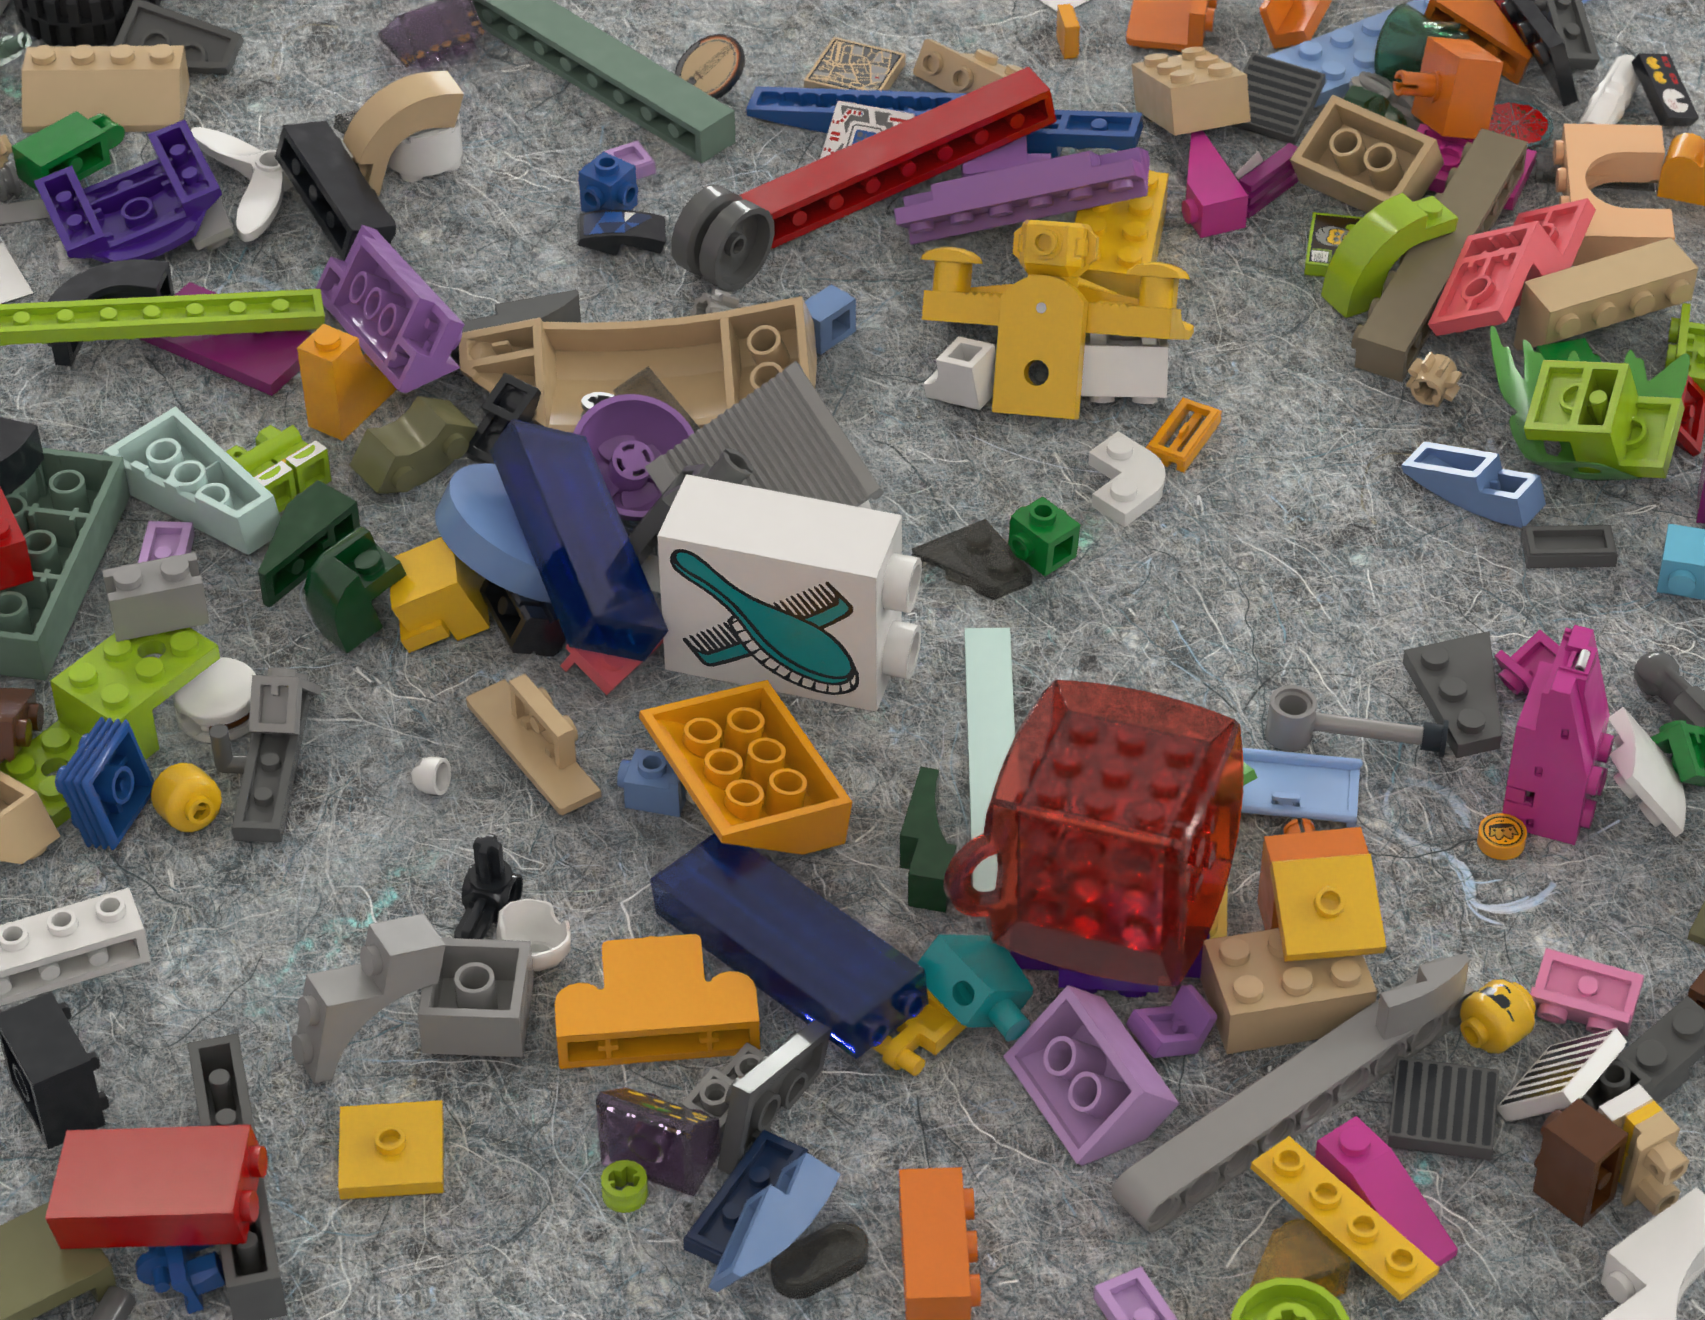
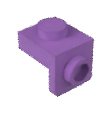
M1182 985L1171 1006L1134 1009L1125 1025L1140 1041L1141 1047L1153 1058L1190 1055L1199 1052L1217 1020V1014L1193 985Z

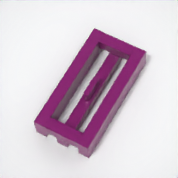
M1288 143L1239 179V183L1248 194L1247 218H1251L1299 182L1290 161L1298 148L1297 146Z

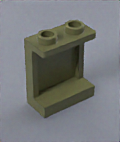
M49 1202L0 1225V1320H32L89 1290L99 1304L109 1287H117L112 1264L101 1248L60 1249L45 1220Z

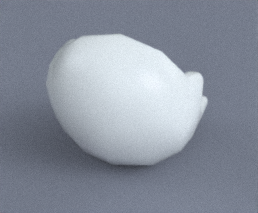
M522 899L509 902L499 911L496 940L530 941L533 971H542L556 967L569 954L571 947L570 925L568 920H564L563 923L557 920L551 903L542 900Z

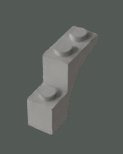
M424 913L369 924L366 943L360 951V964L306 974L303 996L298 1000L299 1023L297 1035L293 1036L291 1045L297 1064L304 1066L314 1083L333 1080L336 1066L344 1049L359 1029L375 1014L390 1003L413 991L439 983L445 943Z

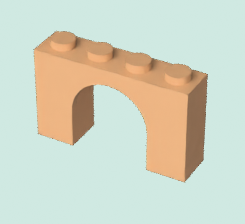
M1563 125L1562 139L1555 140L1553 147V163L1560 165V168H1557L1556 192H1563V196L1559 197L1558 205L1588 198L1596 209L1572 266L1581 265L1667 238L1675 240L1672 209L1617 207L1603 202L1590 191L1594 187L1612 182L1659 183L1665 155L1662 125Z

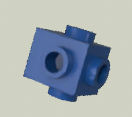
M603 151L578 172L581 211L586 213L600 210H632L638 205L635 165Z

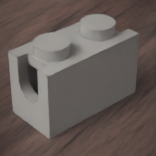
M195 552L102 570L117 642L210 623L203 581L199 573Z

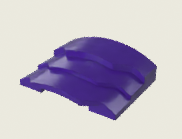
M185 119L147 134L157 159L83 189L72 166L34 181L69 258H92L103 263L132 259L149 260L175 249L196 236L206 211L220 198L222 192Z

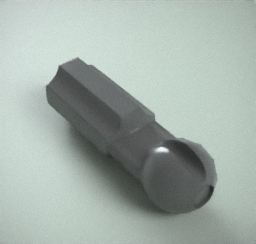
M1663 651L1648 652L1641 656L1634 669V681L1639 689L1650 696H1659L1670 707V715L1675 720H1685L1687 724L1705 727V691L1697 685L1691 686L1680 675L1679 665L1673 656Z

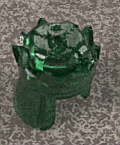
M1405 3L1400 4L1389 14L1380 31L1374 57L1375 73L1392 83L1393 81L1402 82V79L1394 78L1398 70L1420 73L1428 36L1469 40L1470 37L1458 30L1461 27L1460 23L1432 21L1412 6Z

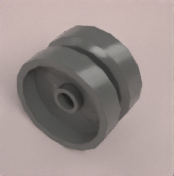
M717 184L707 186L690 199L675 224L671 239L672 257L678 266L693 274L703 276L706 281L723 290L731 292L741 289L752 281L760 271L771 251L774 239V220L768 210L746 199H742L741 196Z

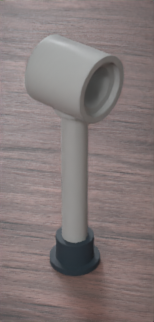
M1296 685L1279 687L1271 694L1265 735L1269 743L1280 750L1298 751L1304 749L1310 744L1313 731L1421 745L1420 750L1439 752L1438 757L1444 758L1448 735V720H1443V724L1424 722L1423 726L1319 713L1316 712L1317 700L1314 694L1308 689Z

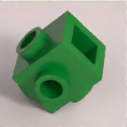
M1042 496L1031 504L1020 507L1011 515L1008 549L1017 558L1024 560L1046 577L1077 557L1081 524Z

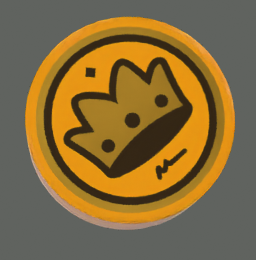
M1504 813L1492 814L1480 822L1477 844L1485 855L1493 859L1510 860L1518 857L1524 851L1527 829L1524 823L1515 816Z

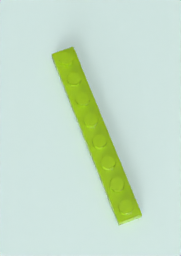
M321 289L0 304V346L293 330L305 331L318 329L322 324H325V313Z

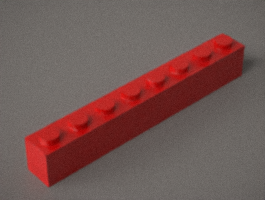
M1028 66L744 192L740 196L742 199H746L770 212L774 220V239L771 249L776 248L1057 122L1051 90Z

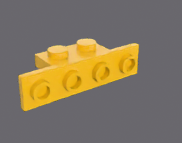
M1290 1136L1251 1162V1170L1398 1301L1401 1302L1438 1274L1439 1267Z

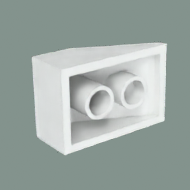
M1086 333L1081 396H1089V401L1095 403H1111L1115 401V397H1132V402L1153 404L1158 402V398H1167L1168 339Z

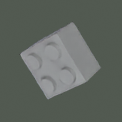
M441 938L445 943V951L439 983L422 988L417 1013L422 1053L523 1057L534 985L531 942Z

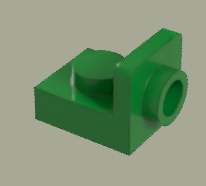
M1685 720L1672 721L1659 727V733L1650 738L1664 753L1673 754L1671 758L1672 766L1680 777L1681 782L1705 787V727L1687 724Z

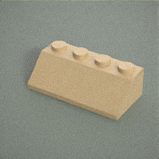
M121 44L116 46L78 45L76 47H51L49 45H40L37 47H27L21 70L23 133H36L75 111L87 119L103 113L112 121L121 125L125 132H155L183 120L190 86L184 46H170L167 44L130 46Z
M1667 238L1524 281L1514 347L1518 351L1523 350V340H1527L1532 348L1538 345L1550 344L1690 301L1693 296L1698 267L1672 238Z

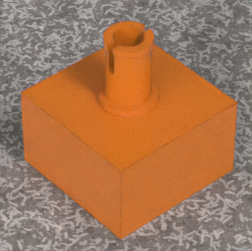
M1428 36L1420 73L1398 70L1394 78L1402 79V82L1393 81V91L1396 96H1415L1411 114L1441 136L1475 139L1481 128L1489 129L1504 62L1471 40Z
M1302 818L1304 829L1302 833L1299 828L1298 819H1294L1284 826V834L1264 836L1257 903L1265 930L1279 928L1270 873L1271 863L1273 861L1369 854L1361 827L1315 831L1313 822Z

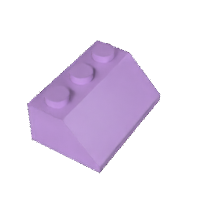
M1069 985L1066 986L1003 1056L1076 1164L1082 1166L1146 1140L1180 1104L1103 997Z

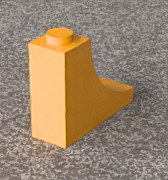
M322 324L297 347L308 427L344 441L397 390L368 355L362 354L359 338Z

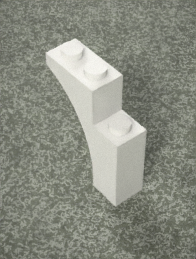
M1694 1188L1607 1251L1601 1284L1606 1288L1609 1295L1615 1301L1621 1303V1305L1601 1320H1677L1676 1313L1680 1300L1689 1286L1705 1271V1194L1700 1189Z

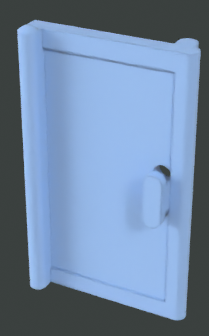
M1220 745L1217 747L1216 750L1228 753L1255 770L1258 777L1242 786L1244 793L1241 796L1222 803V805H1228L1229 812L1346 823V827H1356L1360 768L1363 765L1361 759ZM1214 799L1213 804H1218L1216 799Z

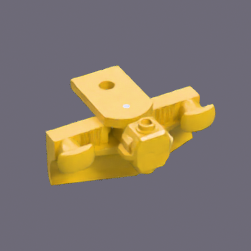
M1026 220L1022 223V227L1014 232L1013 254L1019 259V263L1028 273V277L1014 284L971 287L973 263L983 264L977 254L966 249L939 247L922 254L921 260L935 261L932 290H924L922 320L998 326L992 412L1079 419L1086 333L1189 340L1194 333V325L1182 321L1181 309L1177 308L1179 279H1190L1188 273L1182 268L1169 263L1146 262L1137 264L1128 269L1126 275L1141 276L1139 299L1121 295L1080 277L1089 268V265L1098 258L1099 237L1092 232L1089 224ZM1037 360L1044 362L1049 372L1047 380L1041 385L1034 384L1029 377V368Z

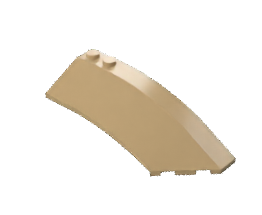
M802 296L715 313L642 321L543 322L539 317L462 332V338L459 343L460 371L491 393L504 373L538 388L541 396L531 421L549 433L573 434L584 411L581 407L582 398L594 392H606L615 396L639 394L656 398L677 410L687 420L693 430L703 428L705 424L710 423L712 419L717 418L719 414L724 413L726 409L731 408L733 404L739 403L741 399L753 393L755 389L760 388L762 384L767 383L769 379L774 378L777 373L783 372L787 366L795 361L801 366L814 388L816 385L817 351L814 321Z

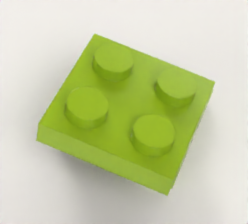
M1543 360L1524 425V432L1527 440L1570 442L1576 461L1603 464L1635 477L1666 479L1684 412L1682 398L1638 396L1629 363ZM1578 467L1579 472L1583 473L1601 472L1595 468Z

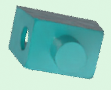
M939 934L911 970L945 1008L966 1027H995L1006 1041H1013L1021 1037L1030 1026V1021L1022 1013L1021 1009L1033 995V987L997 935Z

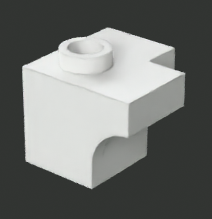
M958 336L936 359L937 370L923 383L926 398L980 410L993 397L996 362L995 344Z

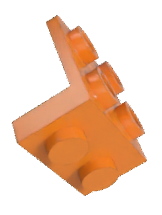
M1133 0L1126 33V43L1143 49L1158 48L1177 50L1179 52L1189 47H1203L1206 31H1213L1215 9H1217L1218 0Z

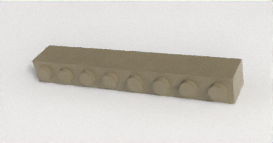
M1481 128L1474 142L1466 143L1459 167H1452L1448 174L1443 194L1438 192L1435 195L1437 200L1458 217L1456 231L1419 243L1410 248L1400 257L1397 271L1391 270L1389 272L1381 298L1375 297L1373 299L1365 325L1359 324L1353 334L1351 348L1356 349V368L1403 382L1408 369L1417 358L1432 332L1428 326L1429 320L1467 237L1491 230L1523 175L1528 142Z

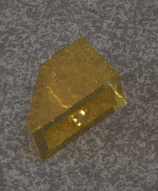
M1294 1219L1273 1230L1249 1289L1257 1283L1276 1277L1301 1278L1323 1286L1332 1295L1337 1297L1345 1294L1347 1291L1351 1261L1345 1252L1308 1219Z

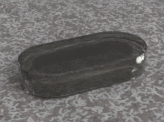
M836 1222L792 1243L771 1261V1282L773 1287L784 1297L804 1299L855 1274L868 1261V1237L863 1229L855 1224Z

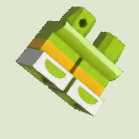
M269 425L258 432L255 438L256 447L247 451L243 447L235 445L225 451L274 495L279 513L285 510L287 504L297 494L302 493L317 480L324 484L332 481L328 449L316 440L310 444L304 442L300 432L294 425L289 426L283 431Z

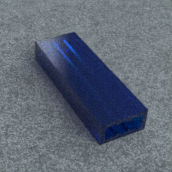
M512 419L490 449V453L569 647L645 662L669 630L586 436Z
M714 833L650 879L656 914L685 935H699L704 949L734 971L748 975L754 981L757 988L805 1023L810 1024L813 1020H816L830 1027L829 1040L854 1059L859 1058L872 1047L881 1044L887 1035L908 1019L916 1017L929 1004L924 968L752 847L721 843Z

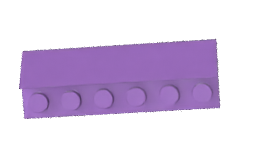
M1140 147L1103 155L1085 151L930 184L931 191L903 197L904 207L894 209L896 225L908 229L910 244L913 245L1147 196L1149 153Z
M362 225L345 261L330 256L315 289H321L323 305L348 334L359 338L361 349L394 387L400 392L408 393L461 368L451 358L450 354L459 345L462 338V329L465 324L376 229Z

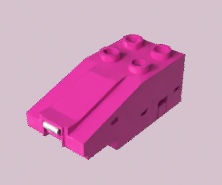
M1574 625L1572 629L1565 628L1554 663L1550 664L1540 661L1516 725L1502 813L1515 816L1521 820L1527 829V833L1572 845L1576 844L1581 827L1587 829L1591 827L1597 801L1591 800L1592 795H1602L1608 774V768L1600 767L1601 762H1608L1614 742V735L1606 733L1610 712L1594 629Z

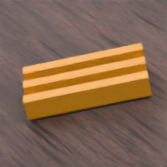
M1183 397L1146 446V449L1161 458L1164 466L1169 467L1172 462L1176 463V470L1184 473L1221 423L1222 411ZM1190 411L1194 412L1188 422H1185L1179 430V434L1169 448L1165 447V444Z

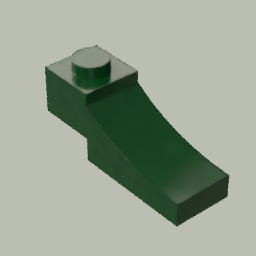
M920 767L900 832V868L909 869V907L946 913L951 894L959 895L961 891L964 866L956 865L957 845L946 842L938 823L936 812L939 804V769Z

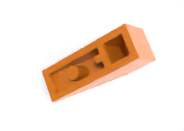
M1494 0L1429 1L1421 21L1423 25L1443 38L1473 41L1504 62L1501 75L1517 85L1522 81L1533 55Z

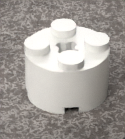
M458 114L455 127L425 129L404 139L393 151L388 166L400 173L401 179L407 182H417L425 176L458 169L461 166V156L463 153L460 115Z

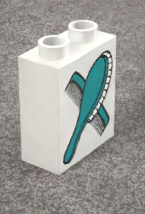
M686 474L657 535L665 670L740 685L768 680L776 692L877 712L890 677L907 680L912 677L921 643L920 625L902 622V612L910 613L915 605L922 571L921 558L902 554V515Z

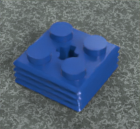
M103 717L99 718L89 733L81 737L77 751L67 765L59 768L55 778L56 789L60 794H63L72 813V824L75 828L79 829L86 846L89 848L93 844L97 849L101 845L104 850L108 846H110L111 850L118 846L150 799L154 783L152 774L128 720L125 719L121 724L119 719H116L113 723L111 718H108L105 722Z

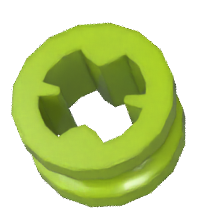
M619 1160L609 1164L603 1170L601 1175L602 1198L608 1208L615 1212L628 1213L640 1209L646 1203L648 1198L647 1173L642 1165L635 1161ZM626 1183H633V1186L626 1185ZM616 1186H617V1187H623V1186H625L622 1191L616 1190Z

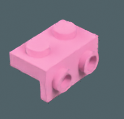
M1546 948L1535 986L1532 987L1530 995L1535 1002L1537 1016L1543 1020L1556 1024H1565L1568 1019L1585 1024L1586 1030L1593 1034L1617 1028L1622 1035L1628 1036L1644 982V975Z

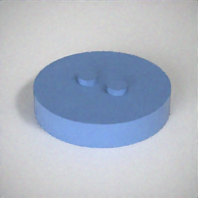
M479 463L459 469L452 476L435 511V522L442 539L461 561L492 583L510 592L541 602L573 604L591 598L597 592L608 572L605 566L615 554V546L611 534L604 523L588 506L551 481L510 466Z

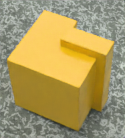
M442 537L394 556L401 562L406 576L390 587L391 609L399 619L401 643L409 653L450 637V632L457 641H460L490 628L488 607L480 593V588L485 578L461 561L447 546Z

